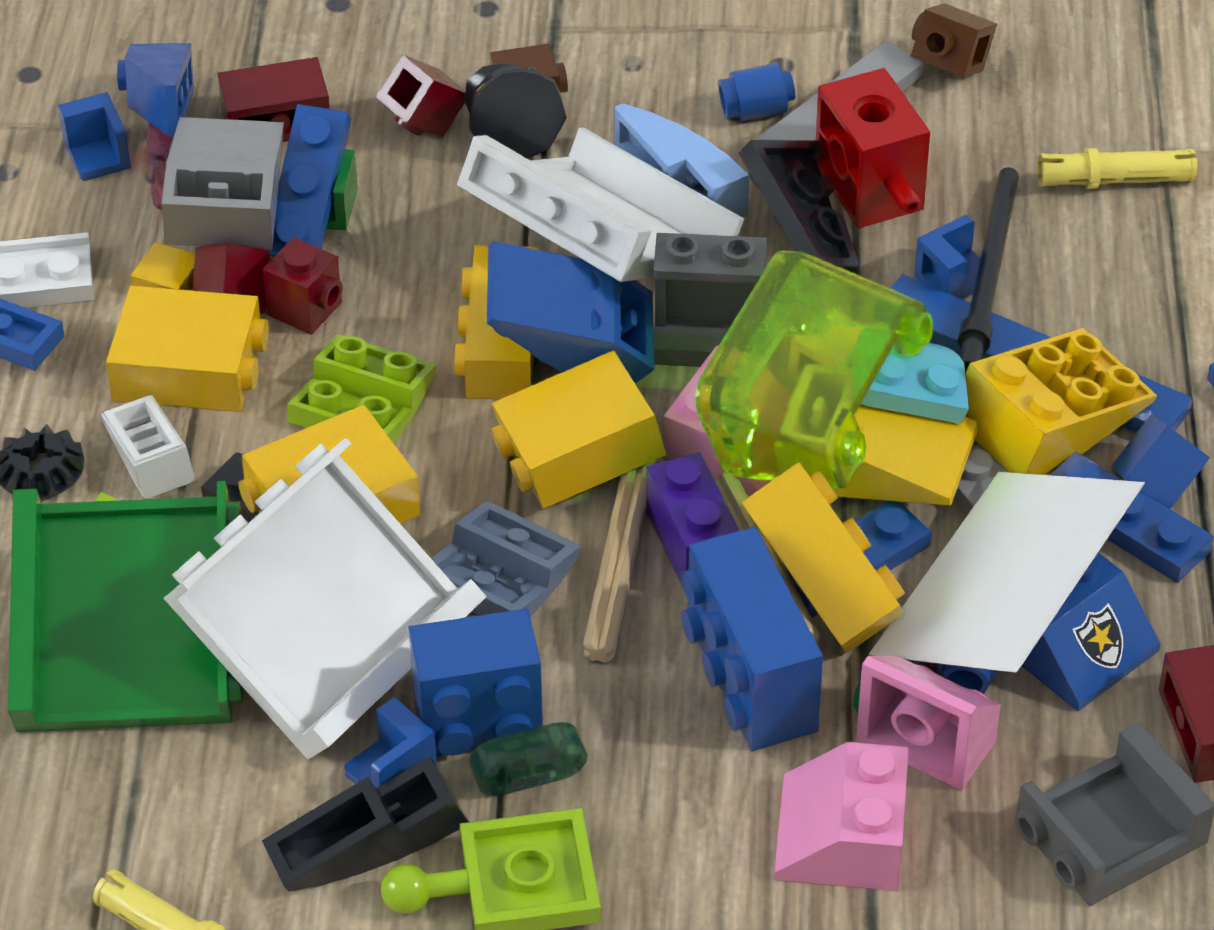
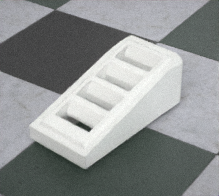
M153 395L145 396L101 414L103 423L143 498L150 499L187 485L194 480L187 447Z

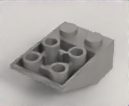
M179 117L166 163L161 202L165 245L206 246L230 243L272 250L284 122Z

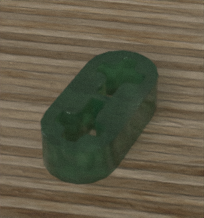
M558 722L486 741L472 752L469 764L480 792L489 796H501L571 777L583 768L587 762L588 755L577 727L571 723Z

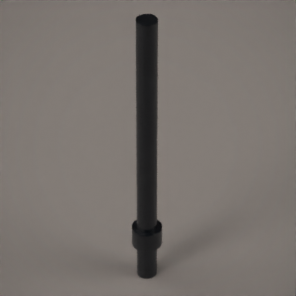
M1010 167L1001 169L998 174L969 314L960 325L957 342L961 349L960 358L964 363L965 373L970 363L982 359L983 353L989 349L993 327L989 321L1019 180V173Z

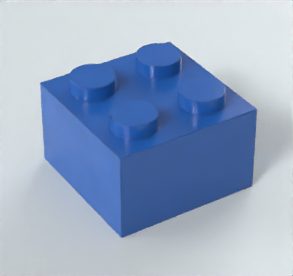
M528 608L408 626L416 716L435 732L436 756H454L466 751L498 746H518L525 742L543 740L541 661Z

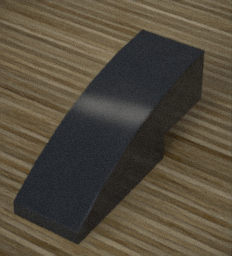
M429 756L377 788L369 777L364 778L266 837L262 842L284 887L290 892L356 876L397 861L449 836L460 829V823H468L469 821L447 780Z

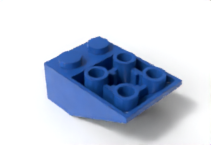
M496 241L488 246L487 324L499 335L508 337L534 354L539 361L551 365L561 373L613 350L635 384L655 370L653 292L636 280L620 282L580 258Z

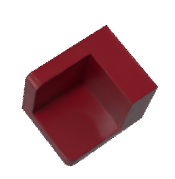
M230 243L195 247L192 291L258 296L260 314L265 313L267 306L263 268L270 262V251Z

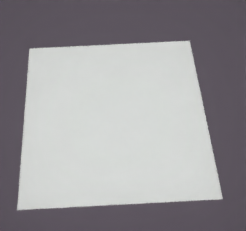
M998 472L903 605L902 610L904 614L888 626L869 655H896L906 660L1017 673L1145 482Z

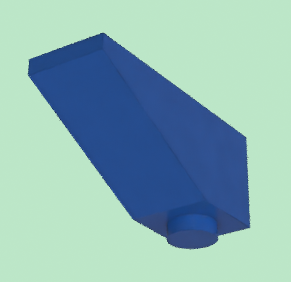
M191 43L130 44L125 60H118L117 63L119 91L127 90V101L130 109L167 136L175 135L179 117L186 116L194 93Z

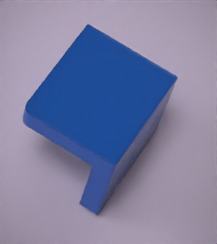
M108 92L58 105L64 144L81 180L87 181L131 168L126 130Z
M964 215L918 237L914 277L918 281L961 299L973 295L980 263V257L972 251L975 222L968 215Z
M1151 414L1114 461L1111 469L1127 481L1145 482L1140 491L1170 509L1210 457Z
M394 697L376 710L379 740L348 761L344 768L345 776L354 784L369 777L377 788L429 756L437 766L435 732Z

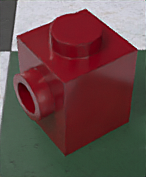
M404 54L376 96L377 99L396 114L394 120L399 125L419 136L425 130L444 137L465 104V90L440 69Z
M293 237L263 268L267 315L312 335L342 303L341 294L343 286L340 281L338 256Z

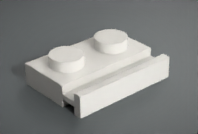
M89 233L0 241V299L25 308L93 301L94 288Z

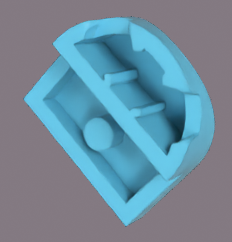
M865 331L860 335L845 366V370H852L854 404L962 424L969 410L965 367L957 353L941 345L872 331Z

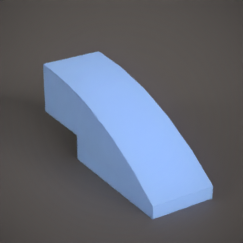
M624 103L614 107L615 146L740 217L748 214L749 174L730 156L700 135L657 114Z

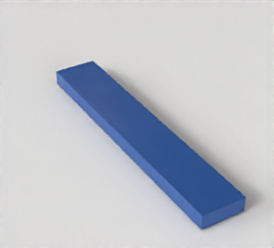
M902 274L876 305L875 319L932 344L947 347L960 355L961 349L957 342L960 325L968 317L971 303ZM991 312L989 322L992 324L993 333L990 347L983 353L982 359L1052 337ZM1137 374L1140 380L1157 397L1152 404L1122 426L1138 432L1152 414L1176 431L1190 412L1193 397Z

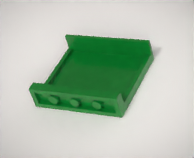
M217 481V496L42 504L37 489L13 490L8 713L16 732L232 723V702H242L243 687L164 600V597L179 585L172 574L198 551L206 559L211 557L221 548L214 537L241 514L240 502H230L226 481Z

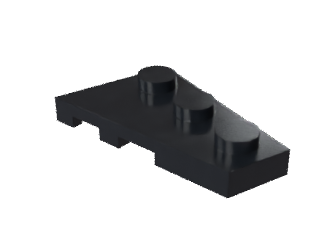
M750 140L739 152V155L749 170L751 181L760 189L773 211L776 224L785 232L797 252L802 268L809 273L812 280L847 279L860 265L845 219L841 214L832 209L829 196L835 189L831 176L824 173L821 175L817 160L823 155L819 140Z

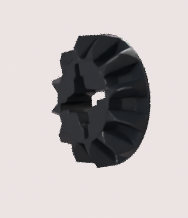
M48 424L40 432L31 433L24 427L20 438L4 437L3 449L0 450L1 487L13 494V490L37 489L40 499L52 497L66 491L77 482L84 469L85 460L81 443L74 442L68 430L54 433ZM46 453L47 457L42 458L40 464L36 465L35 471H32L30 461L35 460L37 454Z

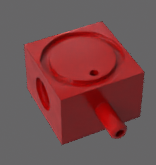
M885 67L818 86L815 140H819L823 155L817 160L821 175L824 173L831 176L835 189L833 193L856 227L859 229L924 210L930 130Z

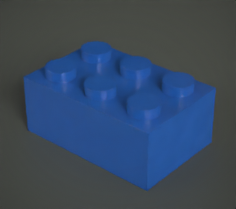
M752 527L690 544L689 570L682 572V583L688 599V609H684L681 612L682 624L691 644L698 642L703 652V667L708 682L712 687L720 686L725 696L723 700L725 714L732 730L742 731L751 751L817 733L819 729L823 655L757 528Z

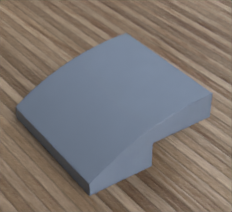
M486 500L455 523L452 543L431 559L457 588L472 579L487 596L471 612L477 615H486L528 608L531 617L570 571L580 556L581 545Z

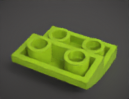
M337 334L314 358L313 378L287 404V422L308 428L356 407L365 405L395 444L413 418L436 374V364L418 359L407 352L392 351L366 343L365 340L359 337Z

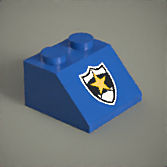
M1098 552L1021 666L1075 710L1080 711L1156 654L1160 649V641L1124 572Z

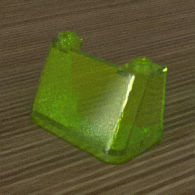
M778 251L764 270L701 374L695 394L697 413L723 472L733 473L734 477L772 481L800 462L809 476L819 470L831 488L845 489L856 467L861 465L866 454V439L864 434L860 432L854 415L893 346L903 356H915L930 342L934 330L933 320L924 304L919 300L803 251Z

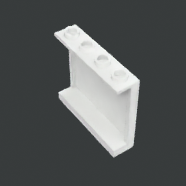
M584 127L578 129L568 157L528 160L487 135L474 136L457 183L459 187L620 282L654 277L653 266L657 233L738 236L744 218Z
M346 437L330 451L320 443L295 465L302 476L289 487L280 479L255 501L262 511L249 523L240 514L214 537L221 548L208 559L200 551L191 557L172 574L179 585L164 597V600L307 760L328 748L411 669L408 626L465 618L487 597L472 579L457 588L340 457V454L351 445Z

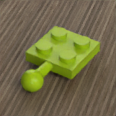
M582 808L460 823V839L465 869L426 874L415 865L400 864L391 868L385 874L381 883V895L384 903L391 910L400 914H412L419 911L430 898L469 893L475 930H550L601 923V905Z

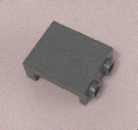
M685 233L656 234L653 276L655 278L654 365L701 367L716 346L761 363L767 238Z
M1138 722L1119 732L1116 755L1044 793L1033 781L1022 785L1019 791L1015 821L1023 839L1032 846L1037 845L1053 864L1054 871L1062 884L1069 889L1074 888L1089 906H1092L1208 843L1214 815V803Z

